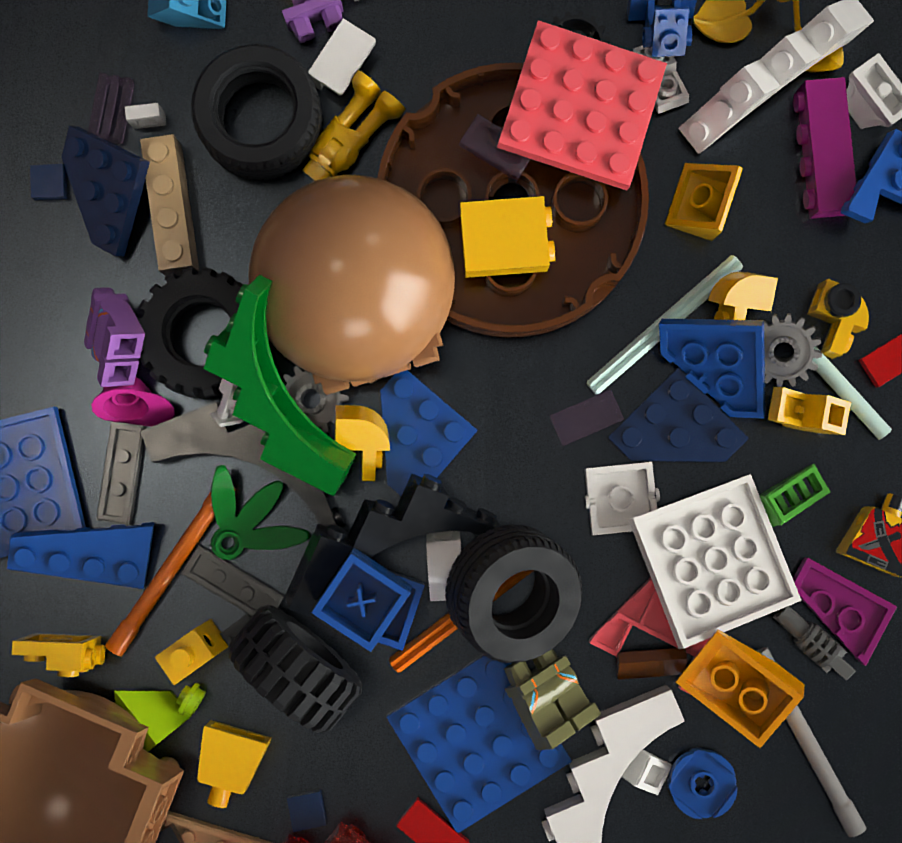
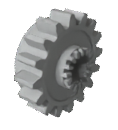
M787 313L785 320H780L777 314H774L771 324L764 321L766 384L772 378L777 379V387H781L784 380H789L790 385L794 387L796 386V377L800 376L803 380L807 381L809 376L806 370L816 371L818 369V365L812 360L813 358L822 357V352L814 349L815 346L821 344V338L811 337L816 329L814 326L805 328L803 326L805 318L801 317L797 322L792 321L791 313ZM782 342L789 343L794 348V353L788 358L777 356L774 351L777 344Z
M295 366L294 377L287 374L283 375L287 382L286 389L306 416L326 434L330 433L328 425L331 423L335 424V405H342V402L349 400V396L341 394L340 391L326 395L322 385L314 383L312 373L302 372L298 366ZM312 391L318 392L320 395L319 405L316 408L307 409L304 405L306 394Z

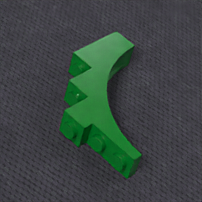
M259 274L249 285L245 283L239 290L235 303L239 304L237 313H234L230 318L227 327L218 336L212 335L204 349V354L208 355L204 369L237 386L233 395V400L237 402L232 415L265 431L260 442L261 445L265 446L260 460L334 497L346 479L356 453L340 445L317 427L299 408L282 382L274 364L267 334L266 312L272 280Z

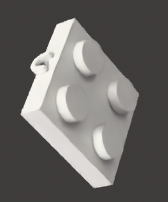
M652 462L584 469L587 495L584 498L586 500L585 507L589 509L591 535L631 532L633 530L629 519L657 509L660 493L659 489L655 488Z

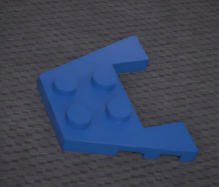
M898 129L886 134L868 164L870 167L863 179L858 180L853 188L855 192L851 199L842 206L841 214L865 224L874 220L879 194L902 204V131Z

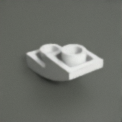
M643 45L633 49L635 53L667 63L654 105L658 114L689 103V94L676 71L677 62L674 56L652 57L649 49L643 48Z

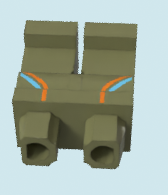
M552 649L532 659L536 665V668L530 671L525 661L511 663L504 668L511 684L505 688V691L509 698H512L513 704L536 750L554 749L575 734V731H579L601 715L596 704L590 703L581 689L578 678L569 666L571 664L566 655L557 657Z

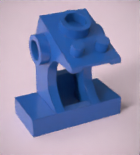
M628 0V21H645L642 43L643 48L649 49L652 57L685 56L686 46H691L692 27L688 25V21L694 16L697 0H672L671 5H655V0Z

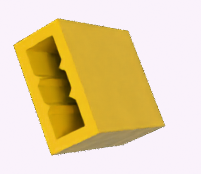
M544 196L460 202L465 278L547 272L550 262L555 261L554 241H548L547 227H552L551 206L545 207Z

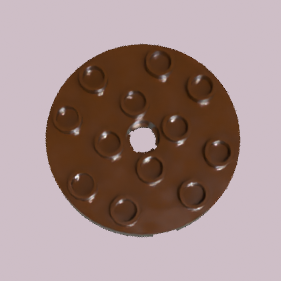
M516 62L496 63L472 68L447 78L433 87L432 99L416 113L406 112L397 124L386 145L377 177L404 188L421 200L437 218L447 236L454 261L455 284L453 300L446 320L472 332L499 337H525L561 328L587 314L602 302L619 283L638 252L645 231L649 204L648 180L641 152L631 185L626 191L497 148L524 63ZM508 183L520 185L527 191L529 197L544 196L545 207L551 206L552 227H547L548 241L553 240L555 246V261L550 262L548 271L465 278L460 202L489 200V198L494 197L495 192L501 186Z

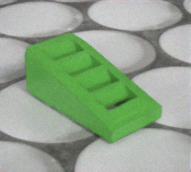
M810 464L764 491L759 496L771 526L774 527L783 525L829 494L830 490L815 464ZM806 477L815 493L811 494L802 479ZM793 485H795L803 500L800 501L792 487ZM781 493H784L791 507H788Z

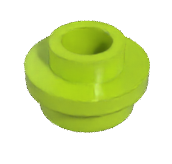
M195 683L192 687L186 685L176 700V703L180 705L178 713L182 715L187 713L190 716L195 713L206 694L205 691L200 689V684Z

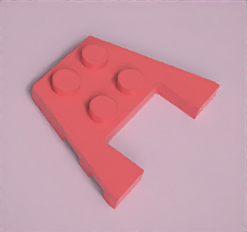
M651 577L590 637L588 641L590 644L617 657L632 626H635L678 648ZM709 639L686 648V653L693 656L692 660ZM678 686V688H679L680 690H682V691L688 693V692H687L685 689H683L681 686Z

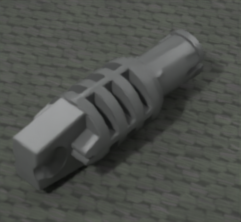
M790 606L775 612L773 618L794 637L795 645L823 671L828 673L833 668L845 680H848L856 672L842 658L847 651L817 623L807 622Z

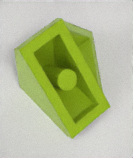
M172 690L114 691L115 703L130 713L140 724L149 727L143 749L147 752L192 717L187 713L183 715L178 713L180 705L176 703L177 696Z

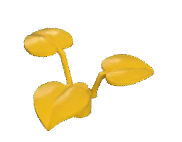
M706 0L694 16L693 22L697 29L706 37L721 43H735L750 34L752 22L748 16L754 14L765 0H757L747 10L745 0ZM777 0V1H779V2H787V1H790V0ZM792 0L794 30L797 32L802 29L800 25L799 0ZM840 47L806 71L823 72L838 70L844 62L843 48Z

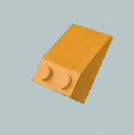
M720 630L713 634L676 680L679 686L759 748L764 745L804 698V683L778 663Z

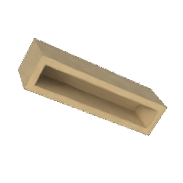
M174 134L140 139L142 156L150 161L146 175V185L158 270L165 276L171 273L180 276L183 275V269L192 267L196 271H200L182 145Z

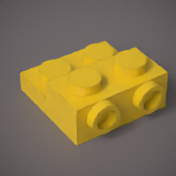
M35 633L13 640L12 655H24L23 661L41 662L45 661L46 657L47 671H58L57 676L77 677L79 672H88L93 670L95 665H103L105 646L101 645V636Z

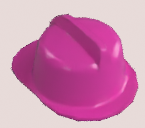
M137 377L135 378L134 385L103 387L102 392L91 403L92 412L97 417L106 421L152 427L174 417V407L164 397L151 393V390Z

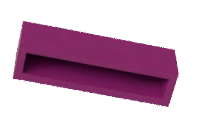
M845 77L805 80L793 97L794 111L799 112L800 124L797 126L796 137L798 144L802 145L803 157L800 159V173L806 180V189L803 193L804 208L809 209V219L846 216L840 213L841 208L845 202L851 199L855 192L853 188L856 185Z

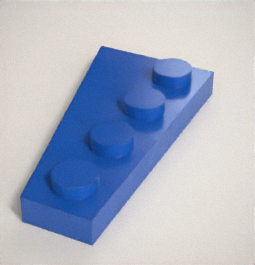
M154 522L142 523V525L126 526V524L99 529L84 527L73 531L45 530L13 533L10 537L7 569L144 589Z

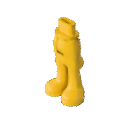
M357 70L351 81L355 91L351 101L338 117L336 115L333 117L329 125L319 135L311 150L312 153L308 155L310 161L302 169L314 181L337 176L341 171L348 170L355 163L360 150L369 142L370 136L387 120L399 118L406 110L389 92L384 90L381 93L378 85L360 70ZM376 100L374 108L356 130L350 129L366 108Z

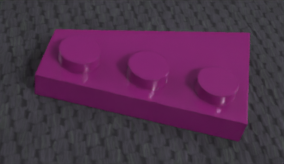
M804 557L793 577L801 600L862 665L866 666L897 606L819 563Z

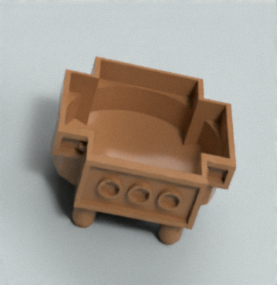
M36 678L17 685L9 699V704L11 705L0 702V843H156L184 770L180 768L174 758L162 757L159 759L143 749L149 727L140 724L130 713L116 703L93 693L62 690Z

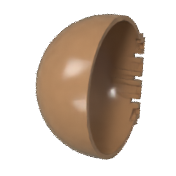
M340 175L316 180L301 187L286 197L271 212L254 242L248 271L249 284L259 274L272 280L266 312L268 339L284 357L303 370L312 373L314 383L321 384L326 395L349 389V382L355 387L378 380L381 377L410 370L411 361H413L415 367L439 361L437 347L443 346L440 332L449 315L454 294V261L447 236L441 224L421 200L404 188L382 179L363 175Z

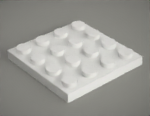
M751 474L629 519L678 649H684L709 639L717 630L726 632L801 601Z

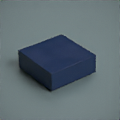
M64 164L30 165L31 198L33 200L67 199V173Z
M321 789L287 797L293 832L327 825Z

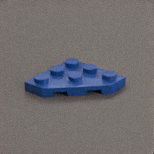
M661 319L659 323L660 352L669 363L674 362L686 373L685 377L704 394L708 393L721 405L720 409L729 417L764 418V320Z
M408 370L394 374L380 390L382 418L387 425L390 451H385L387 485L400 496H402L411 474L423 477L424 474H429L438 478L478 431Z

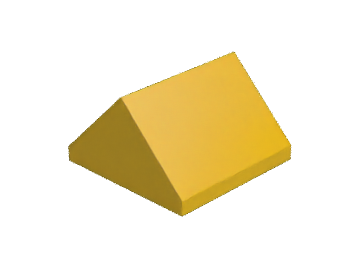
M685 163L665 225L713 241L723 230L743 168L735 165Z

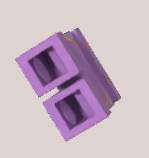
M94 288L86 324L84 344L86 349H91V356L100 362L97 380L100 387L134 385L139 364L138 358L141 355L145 332L131 306L128 304L129 299L126 294H115L112 288Z

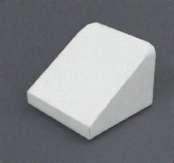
M642 750L627 767L622 777L635 787L658 795L672 764Z

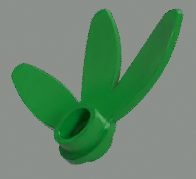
M219 465L216 467L211 484V501L219 529L211 538V548L217 557L231 560L238 557L244 548L276 550L292 547L309 540V532L297 527L268 526L253 530L277 502L283 489L281 481H273L258 490L244 504L239 514L235 516L236 499L232 478L226 466ZM225 537H231L234 540L230 548L221 546V542Z

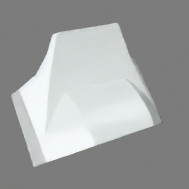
M878 53L849 75V85L846 90L848 110L850 116L860 129L879 125L889 128L902 118V83Z

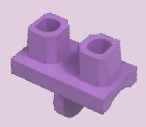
M292 0L293 7L282 10L288 30L293 31L299 43L312 40L315 37L311 23L322 19L327 32H334L342 21V12H344L341 0Z

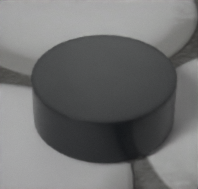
M839 283L827 291L824 297V305L832 316L846 318L856 313L860 308L861 295L855 286L849 283Z

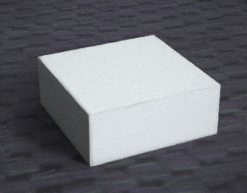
M158 103L125 107L126 120L134 129L166 125L165 112Z

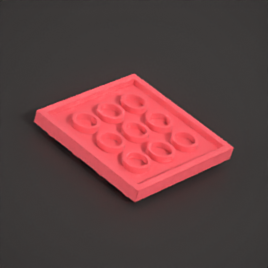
M538 20L497 148L627 191L633 179L667 63Z

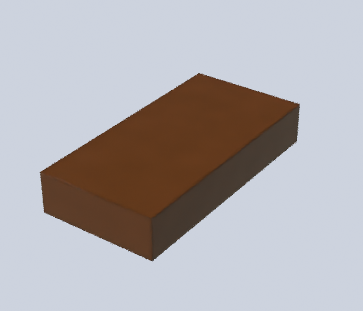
M686 648L619 652L616 663L617 680L681 675L686 668L688 659Z

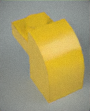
M733 272L724 276L715 284L708 301L719 304V309L714 319L745 320L748 308L771 311L778 278L748 272Z
M827 279L818 284L807 314L831 323L821 352L826 357L834 359L849 351L854 340V335L851 332L859 333L867 329L869 313L867 305L861 297L860 308L853 315L846 318H837L829 314L824 305V297L831 287L839 283Z
M773 387L768 420L781 423L784 427L802 431L845 435L851 402L829 395H812L785 387Z
M335 405V441L351 451H361L362 481H375L376 468H382V451H390L389 435L385 421L377 412L368 407Z

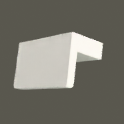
M343 18L308 71L315 86L320 90L325 86L338 95H343L353 76L360 69L375 46V38Z

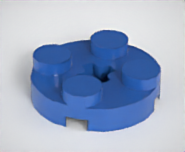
M698 747L685 752L677 758L670 769L667 780L668 789L677 807L683 813L695 819L716 818L726 813L736 799L738 788L736 786V774L732 765L719 753ZM709 776L708 783L711 786L708 791L705 789H701L699 792L695 791L697 786L695 780L698 777Z

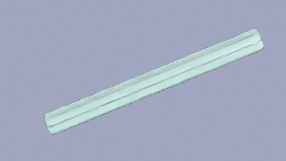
M734 255L729 256L587 380L586 384L589 389L596 395L600 394L660 341L659 323L661 319H685L709 298L713 287L721 278L730 273L739 272L743 268L738 258Z

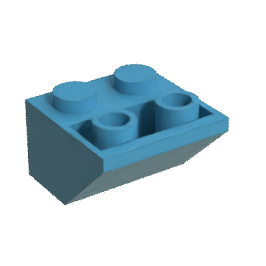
M148 0L147 17L175 27L225 28L227 0Z

